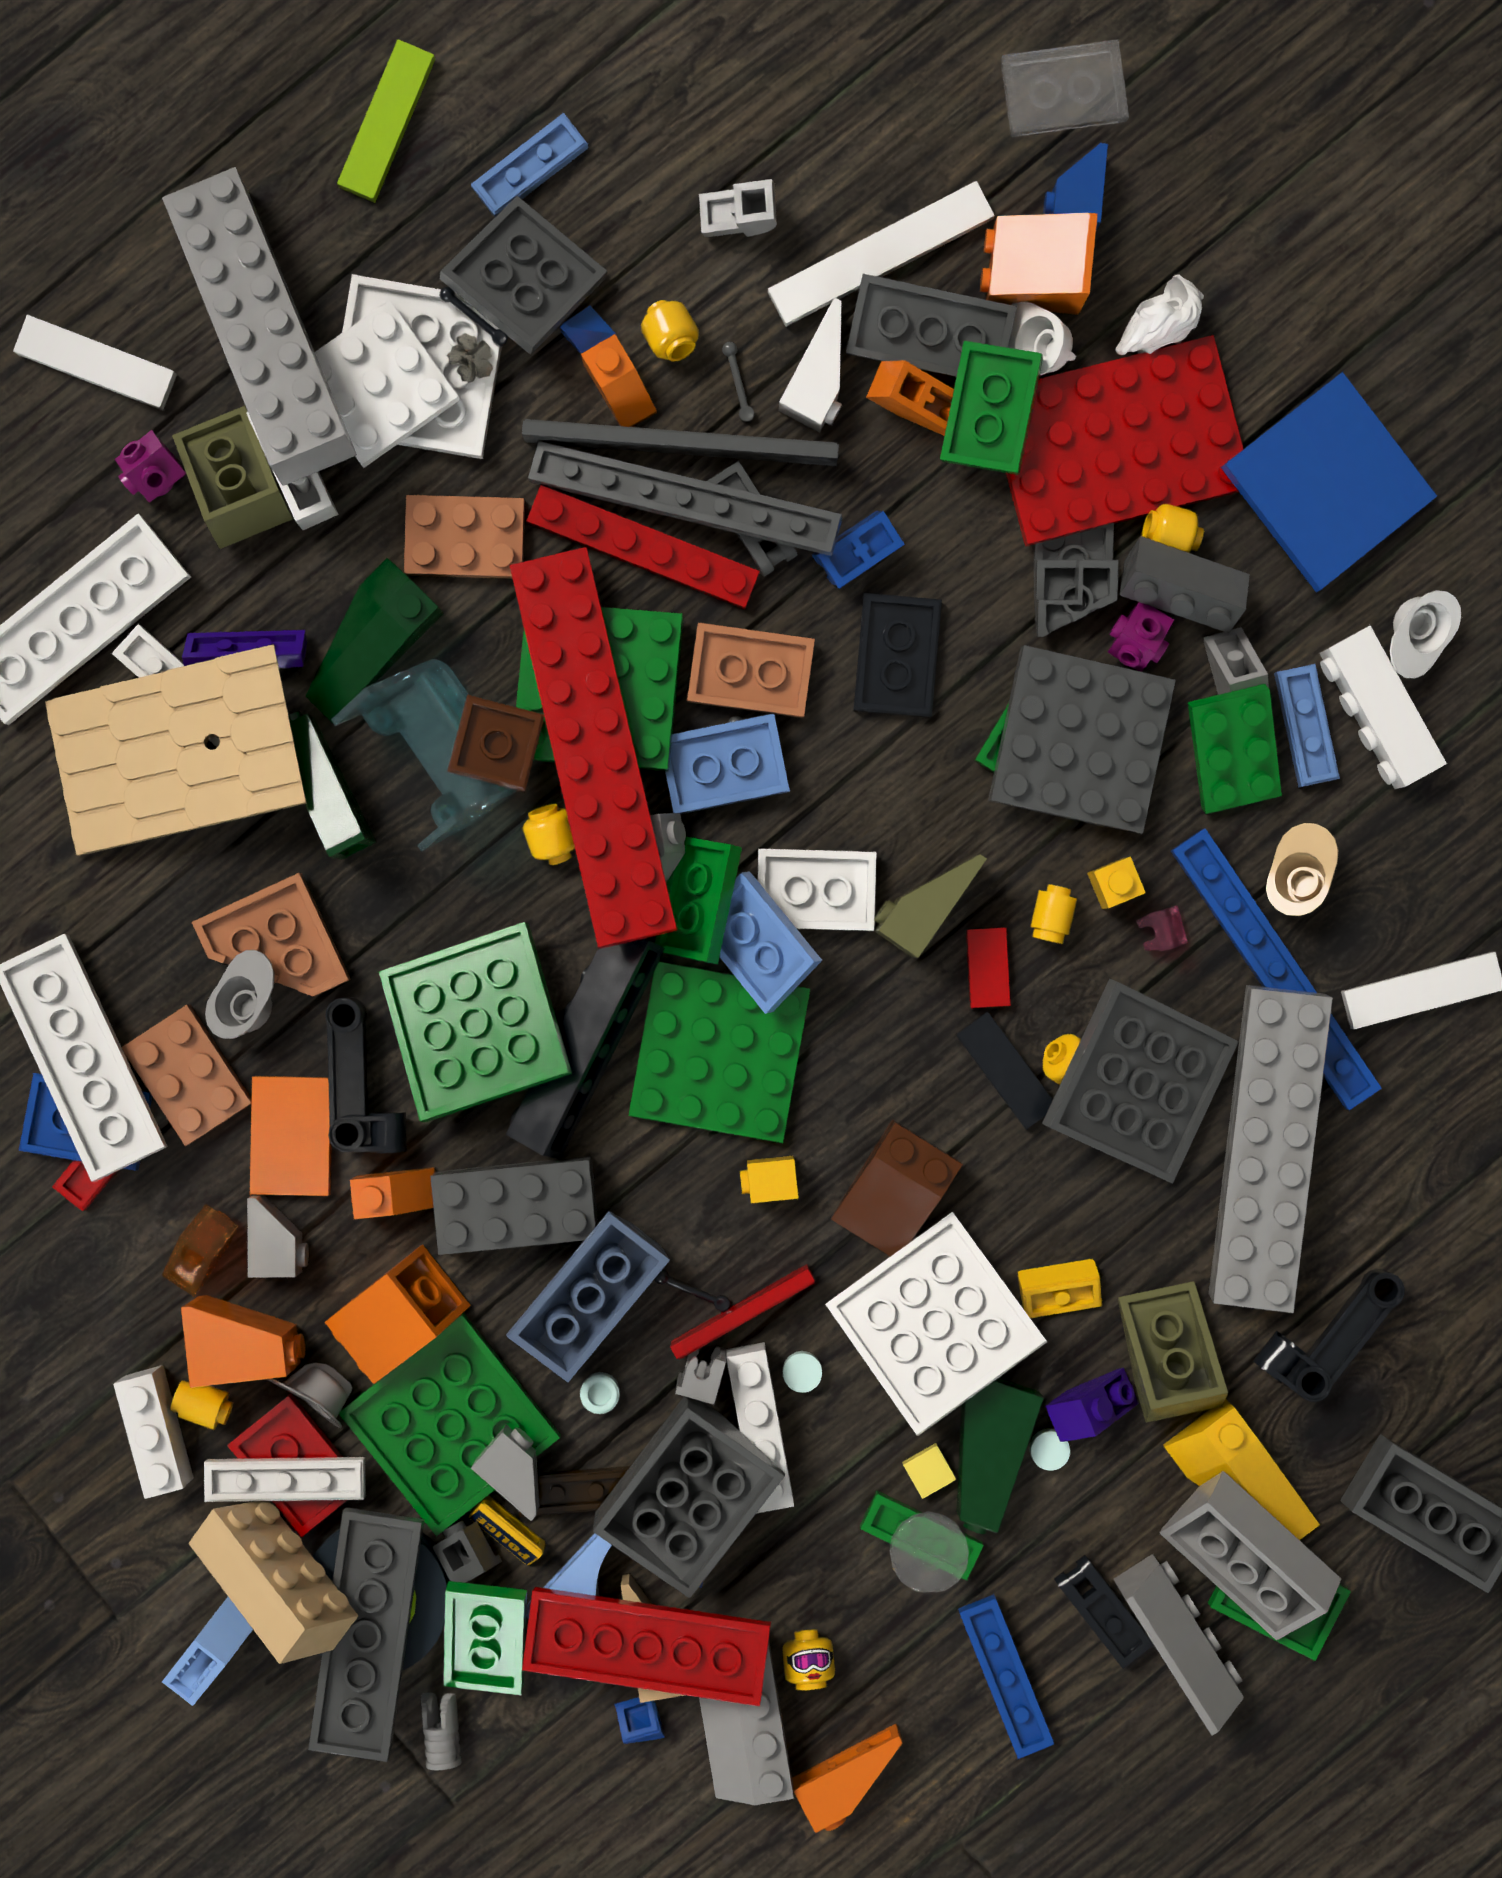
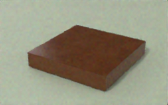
M467 695L447 772L525 793L545 718L544 714Z

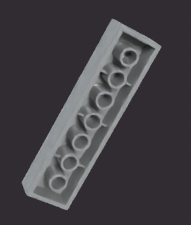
M236 167L162 197L268 463L282 486L356 456L352 441L255 206Z
M1246 985L1209 1285V1296L1215 1304L1294 1313L1333 999L1327 994Z

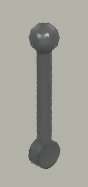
M726 342L722 347V352L728 357L740 402L739 418L742 422L748 423L754 418V410L748 406L735 356L737 346L734 342Z

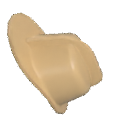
M1303 823L1292 827L1283 835L1277 847L1266 886L1268 899L1276 910L1289 916H1302L1317 909L1327 897L1337 866L1339 852L1336 840L1328 829L1318 824Z

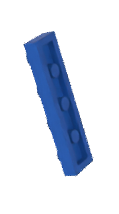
M993 1594L958 1608L1017 1758L1020 1759L1054 1745L995 1595Z

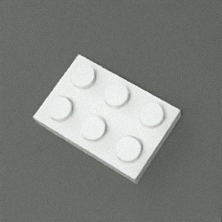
M758 849L757 881L797 929L874 931L876 852Z

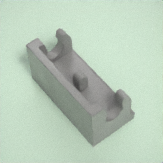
M716 1346L713 1350L711 1362L708 1365L703 1360L698 1364V1357L696 1356L699 1354V1349L688 1355L684 1372H679L675 1394L714 1405L726 1364V1348Z

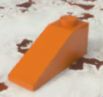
M906 360L881 361L866 398L897 416L945 436L954 389Z
M897 1724L792 1777L793 1791L815 1833L823 1829L831 1831L838 1828L846 1821V1817L852 1814L901 1746L902 1738Z

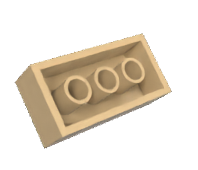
M254 1501L213 1509L188 1543L279 1664L333 1650L358 1617V1614L349 1604L347 1597L337 1589L326 1575L323 1566L315 1561L302 1544L301 1538L290 1529L280 1516L279 1510L269 1501Z

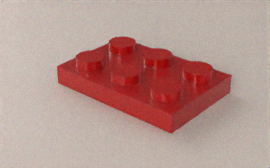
M292 1393L227 1445L237 1459L343 1457ZM347 1500L272 1502L297 1533L303 1537Z

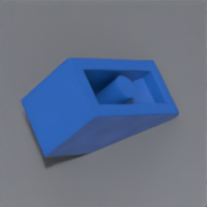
M1098 144L1057 179L1052 192H1046L1043 214L1096 213L1098 214L1097 231L1102 216L1108 144Z

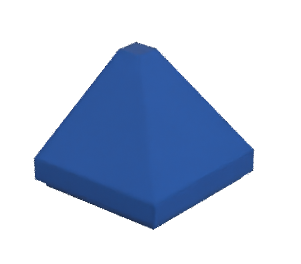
M588 306L560 326L561 333L580 354L614 334L617 336L591 306Z
M637 1697L615 1704L624 1744L665 1737L655 1701L640 1703V1699Z

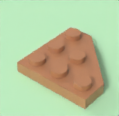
M297 873L192 922L209 959L229 965L235 956L243 951L257 950L265 954L272 963L275 974L274 983L293 988L312 997L351 980L302 873Z

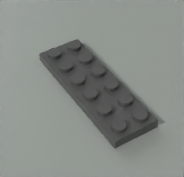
M345 1508L343 1510L333 1584L347 1597L349 1604L358 1614V1617L336 1647L331 1651L322 1653L308 1750L388 1762L391 1755L424 1519L353 1508Z

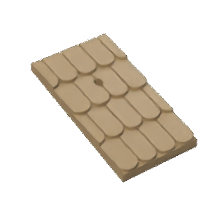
M274 644L45 701L77 856L307 804ZM213 737L219 738L220 744L216 749L210 750L207 748L209 739Z

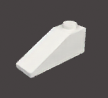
M834 297L779 401L778 411L818 432L821 431L825 423L833 424L842 406L841 403L837 402L840 390L841 300Z

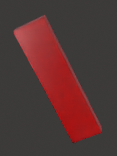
M806 1264L733 1305L728 1310L719 1313L671 1341L670 1348L676 1359L684 1358L814 1284V1275Z

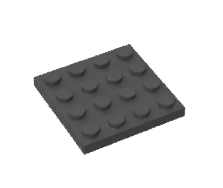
M1026 645L1021 646L988 801L1131 833L1143 834L1176 680Z
M1109 979L1042 1124L1173 1184L1239 1041L1138 991Z

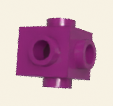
M152 430L138 441H132L127 444L121 451V454L115 458L123 472L118 476L120 481L132 495L140 492L149 503L157 496H163L168 493L174 483L186 474L177 458Z
M1138 602L1128 617L1121 615L1113 626L1109 635L1115 639L1108 653L1119 659L1124 665L1142 672L1150 660L1157 663L1166 651L1169 643L1164 638L1174 619L1152 606Z

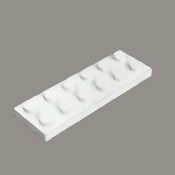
M140 514L134 516L0 625V719L4 724L10 725L191 578L190 574Z
M68 934L60 935L0 964V985L91 1182H96L168 1147Z

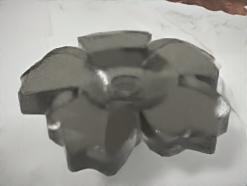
M466 333L456 338L458 345L452 347L447 357L449 364L460 365L457 368V373L461 376L462 382L467 381L471 383L476 377L479 379L489 377L493 370L492 364L488 361L492 357L490 346L485 340L477 343L475 336H470Z

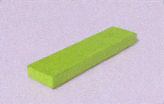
M399 39L397 40L337 182L339 188L371 202H376L436 60L434 54Z

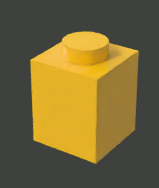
M1131 856L1087 873L1102 909L1114 907L1146 893Z
M794 1156L747 1160L748 1170L740 1171L742 1194H750L751 1203L798 1199Z

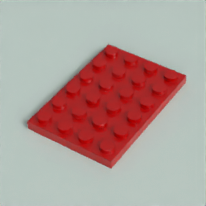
M1214 335L1160 348L1151 354L1144 352L1039 379L1019 475L1006 473L1025 547L1097 529V527L1112 523L1116 524L1148 515L1149 511H1156L1162 504L1183 507L1239 492L1221 469L1224 464L1243 450V445Z

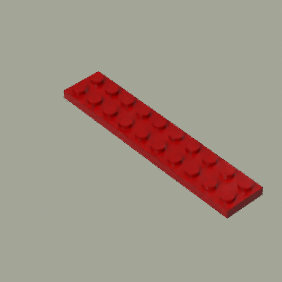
M587 547L510 565V570L598 948L602 949L677 931Z

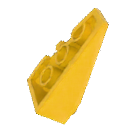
M1226 1399L1222 1407L1210 1409L1163 1444L1185 1476L1192 1482L1201 1486L1224 1471L1297 1539L1301 1540L1320 1525L1235 1407Z

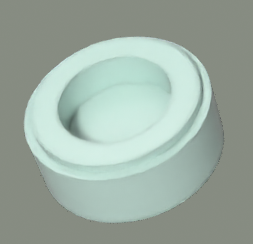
M798 1351L791 1354L783 1365L784 1381L789 1388L796 1392L804 1393L816 1388L822 1378V1368L818 1358L806 1351Z
M603 1372L588 1376L580 1390L582 1404L588 1411L595 1414H604L611 1411L616 1406L620 1396V1388L616 1379Z
M1043 1429L1037 1432L1031 1439L1030 1455L1040 1468L1053 1471L1063 1467L1070 1456L1068 1441L1060 1442L1055 1429Z

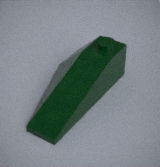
M386 558L359 586L305 697L335 725L444 613L391 560Z

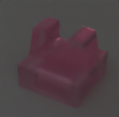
M1178 905L1158 910L1137 920L1139 928L1150 926L1155 931V938L1143 943L1145 951L1160 950L1161 952L1188 943Z

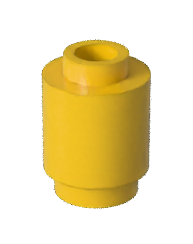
M1048 884L1047 891H1038L1030 926L1034 928L1033 938L1063 944L1065 935L1070 933L1077 902L1076 898L1070 897L1071 889Z
M182 1380L174 1394L170 1410L178 1413V1418L215 1430L218 1424H226L233 1407V1402L228 1401L229 1392L212 1386L190 1388L189 1382Z

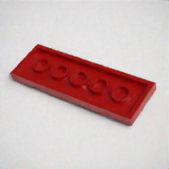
M534 1587L532 1590L522 1670L760 1706L771 1622Z

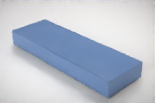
M562 113L471 183V187L495 218L516 196L523 199L587 150L588 143L568 117Z
M1312 664L1274 673L1298 788L1340 779L1316 665Z

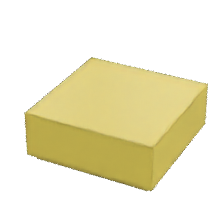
M937 1443L902 1462L922 1499L956 1480Z

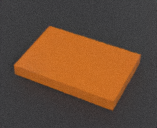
M252 1076L250 1194L331 1195L332 1144L328 1136L330 1128L328 1077Z

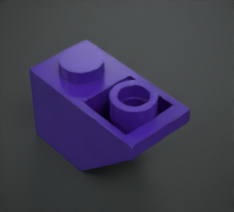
M1119 1368L1066 1390L1045 1407L1059 1441L1065 1442L1097 1436L1139 1403L1125 1369Z

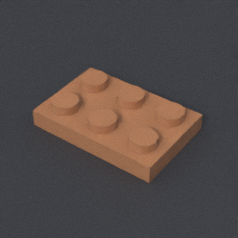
M406 495L404 574L406 576L513 579L510 565L524 562V498Z
M698 623L687 702L804 718L815 639Z
M190 1004L185 1005L121 1047L185 1146L190 1145L251 1105L252 1098Z

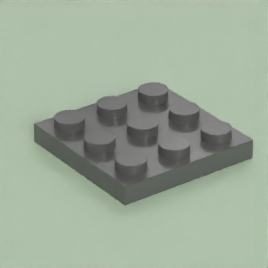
M516 196L441 270L439 279L531 355L605 280L608 271L521 198Z

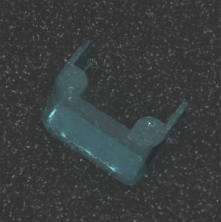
M436 659L428 660L366 687L331 719L334 725L337 726L362 715L369 727L380 735L391 736L400 732L442 793V796L436 799L431 806V815L438 828L417 845L421 852L460 832L517 792L516 790L447 772L465 701L469 694L451 668L444 662Z

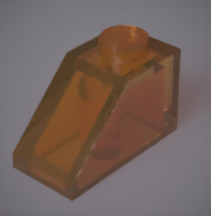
M206 1204L180 1235L162 1276L195 1297L229 1247L239 1226L232 1222L226 1214L216 1211Z

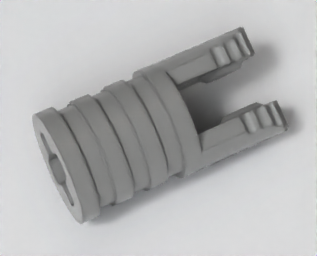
M423 1693L421 1695L423 1734L425 1735L424 1745L426 1746L425 1756L427 1757L426 1768L429 1770H447L455 1768L462 1763L458 1733L457 1702L454 1693H447L441 1699L440 1716L436 1694Z

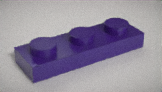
M306 631L187 633L182 655L183 664L187 666L274 644L279 668L303 667L307 648Z

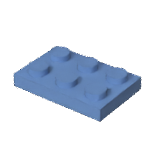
M774 714L672 734L669 771H665L673 813L684 814L790 792Z
M750 871L742 872L735 880L720 958L762 1011L767 1014L774 1012L817 967L822 959Z

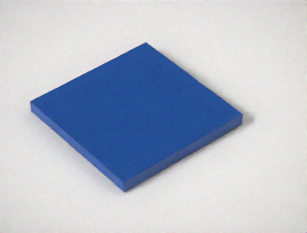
M1343 372L1221 467L1315 592L1323 589L1437 497Z

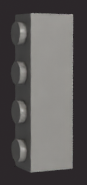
M1224 1471L1199 1486L1160 1531V1534L1275 1640L1327 1613L1341 1581V1578Z
M1151 1554L1113 1580L1211 1736L1220 1731L1244 1697L1236 1686L1242 1682V1679L1230 1660L1223 1664L1217 1656L1216 1651L1222 1647L1209 1627L1203 1631L1200 1629L1195 1618L1201 1614L1188 1594L1181 1598L1174 1588V1585L1180 1581L1168 1562L1165 1561L1160 1565L1154 1555Z
M769 1642L760 1706L699 1697L715 1797L718 1799L750 1805L794 1799L793 1780Z

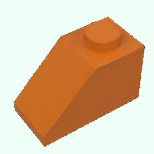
M615 334L581 354L584 367L620 426L634 427L657 413L636 368Z
M435 1167L357 1175L350 1179L354 1219L392 1216L434 1208L430 1176L435 1173Z

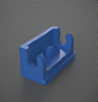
M875 511L837 537L832 556L817 552L811 555L817 564L824 568L830 583L836 585L837 588H841L905 544L885 512Z

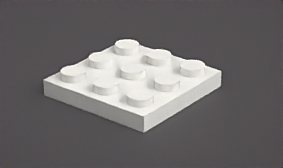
M390 299L315 352L357 455L355 457L363 468L460 400Z

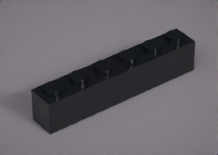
M644 938L602 949L598 948L591 964L585 968L581 975V984L573 1000L564 1009L563 1021L559 1027L572 1074L528 1088L521 1105L516 1108L511 1116V1125L506 1135L543 1156L561 1160L663 955L664 947Z

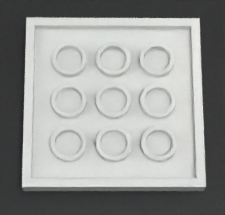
M352 274L342 333L390 299L460 398L457 403L397 445L483 459L502 346H496L490 334L451 302L442 301L439 296L440 289ZM455 292V296L493 328L499 329Z
M953 1212L825 1304L917 1436L1047 1343L1046 1339Z

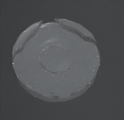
M924 1512L912 1515L903 1521L893 1534L889 1550L894 1572L903 1584L917 1592L935 1591L937 1593L946 1591L958 1583L967 1569L969 1551L966 1537L957 1523L944 1514Z

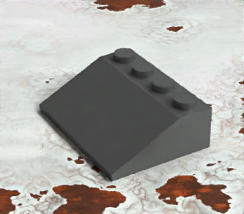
M684 1396L597 1509L593 1532L679 1592L691 1598L783 1480L785 1473L722 1414L703 1401Z

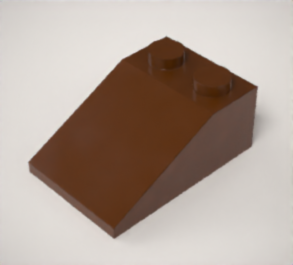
M892 1119L830 1219L891 1257L911 1242L942 1199L963 1164Z

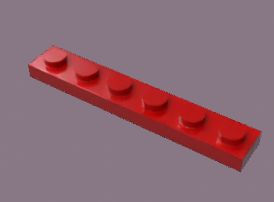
M540 485L526 520L532 526L742 609H746L760 571L543 485Z

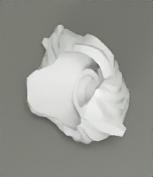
M1174 275L1167 282L1164 294L1139 304L1125 328L1121 341L1116 347L1117 354L1125 355L1127 352L1138 351V354L1144 352L1151 354L1165 345L1171 343L1180 344L1189 332L1197 327L1202 310L1201 300L1204 298V295L1192 282L1180 275Z

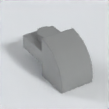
M772 179L733 184L734 189L699 194L701 233L705 238L744 233L749 237L766 233L777 226L775 183Z

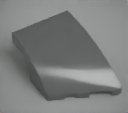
M1114 523L1034 544V606L1037 637H1044L1097 609L1117 601L1118 560H1113Z

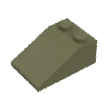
M245 406L172 435L204 522L220 549L293 519L282 490L246 414L248 411Z
M981 854L974 856L902 895L894 903L890 900L886 901L874 918V921L878 923L874 931L912 958H919L987 858Z
M1195 1282L1118 1297L1135 1387L1145 1422L1222 1407L1228 1395V1390Z

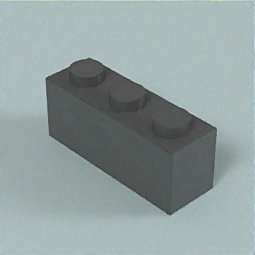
M1140 536L1124 561L1120 596L1229 633L1246 610L1250 574Z

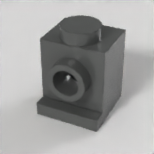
M463 1520L442 1532L446 1539L432 1546L449 1580L454 1582L466 1583L502 1562L499 1554L497 1556L494 1555L477 1521L469 1526H466Z

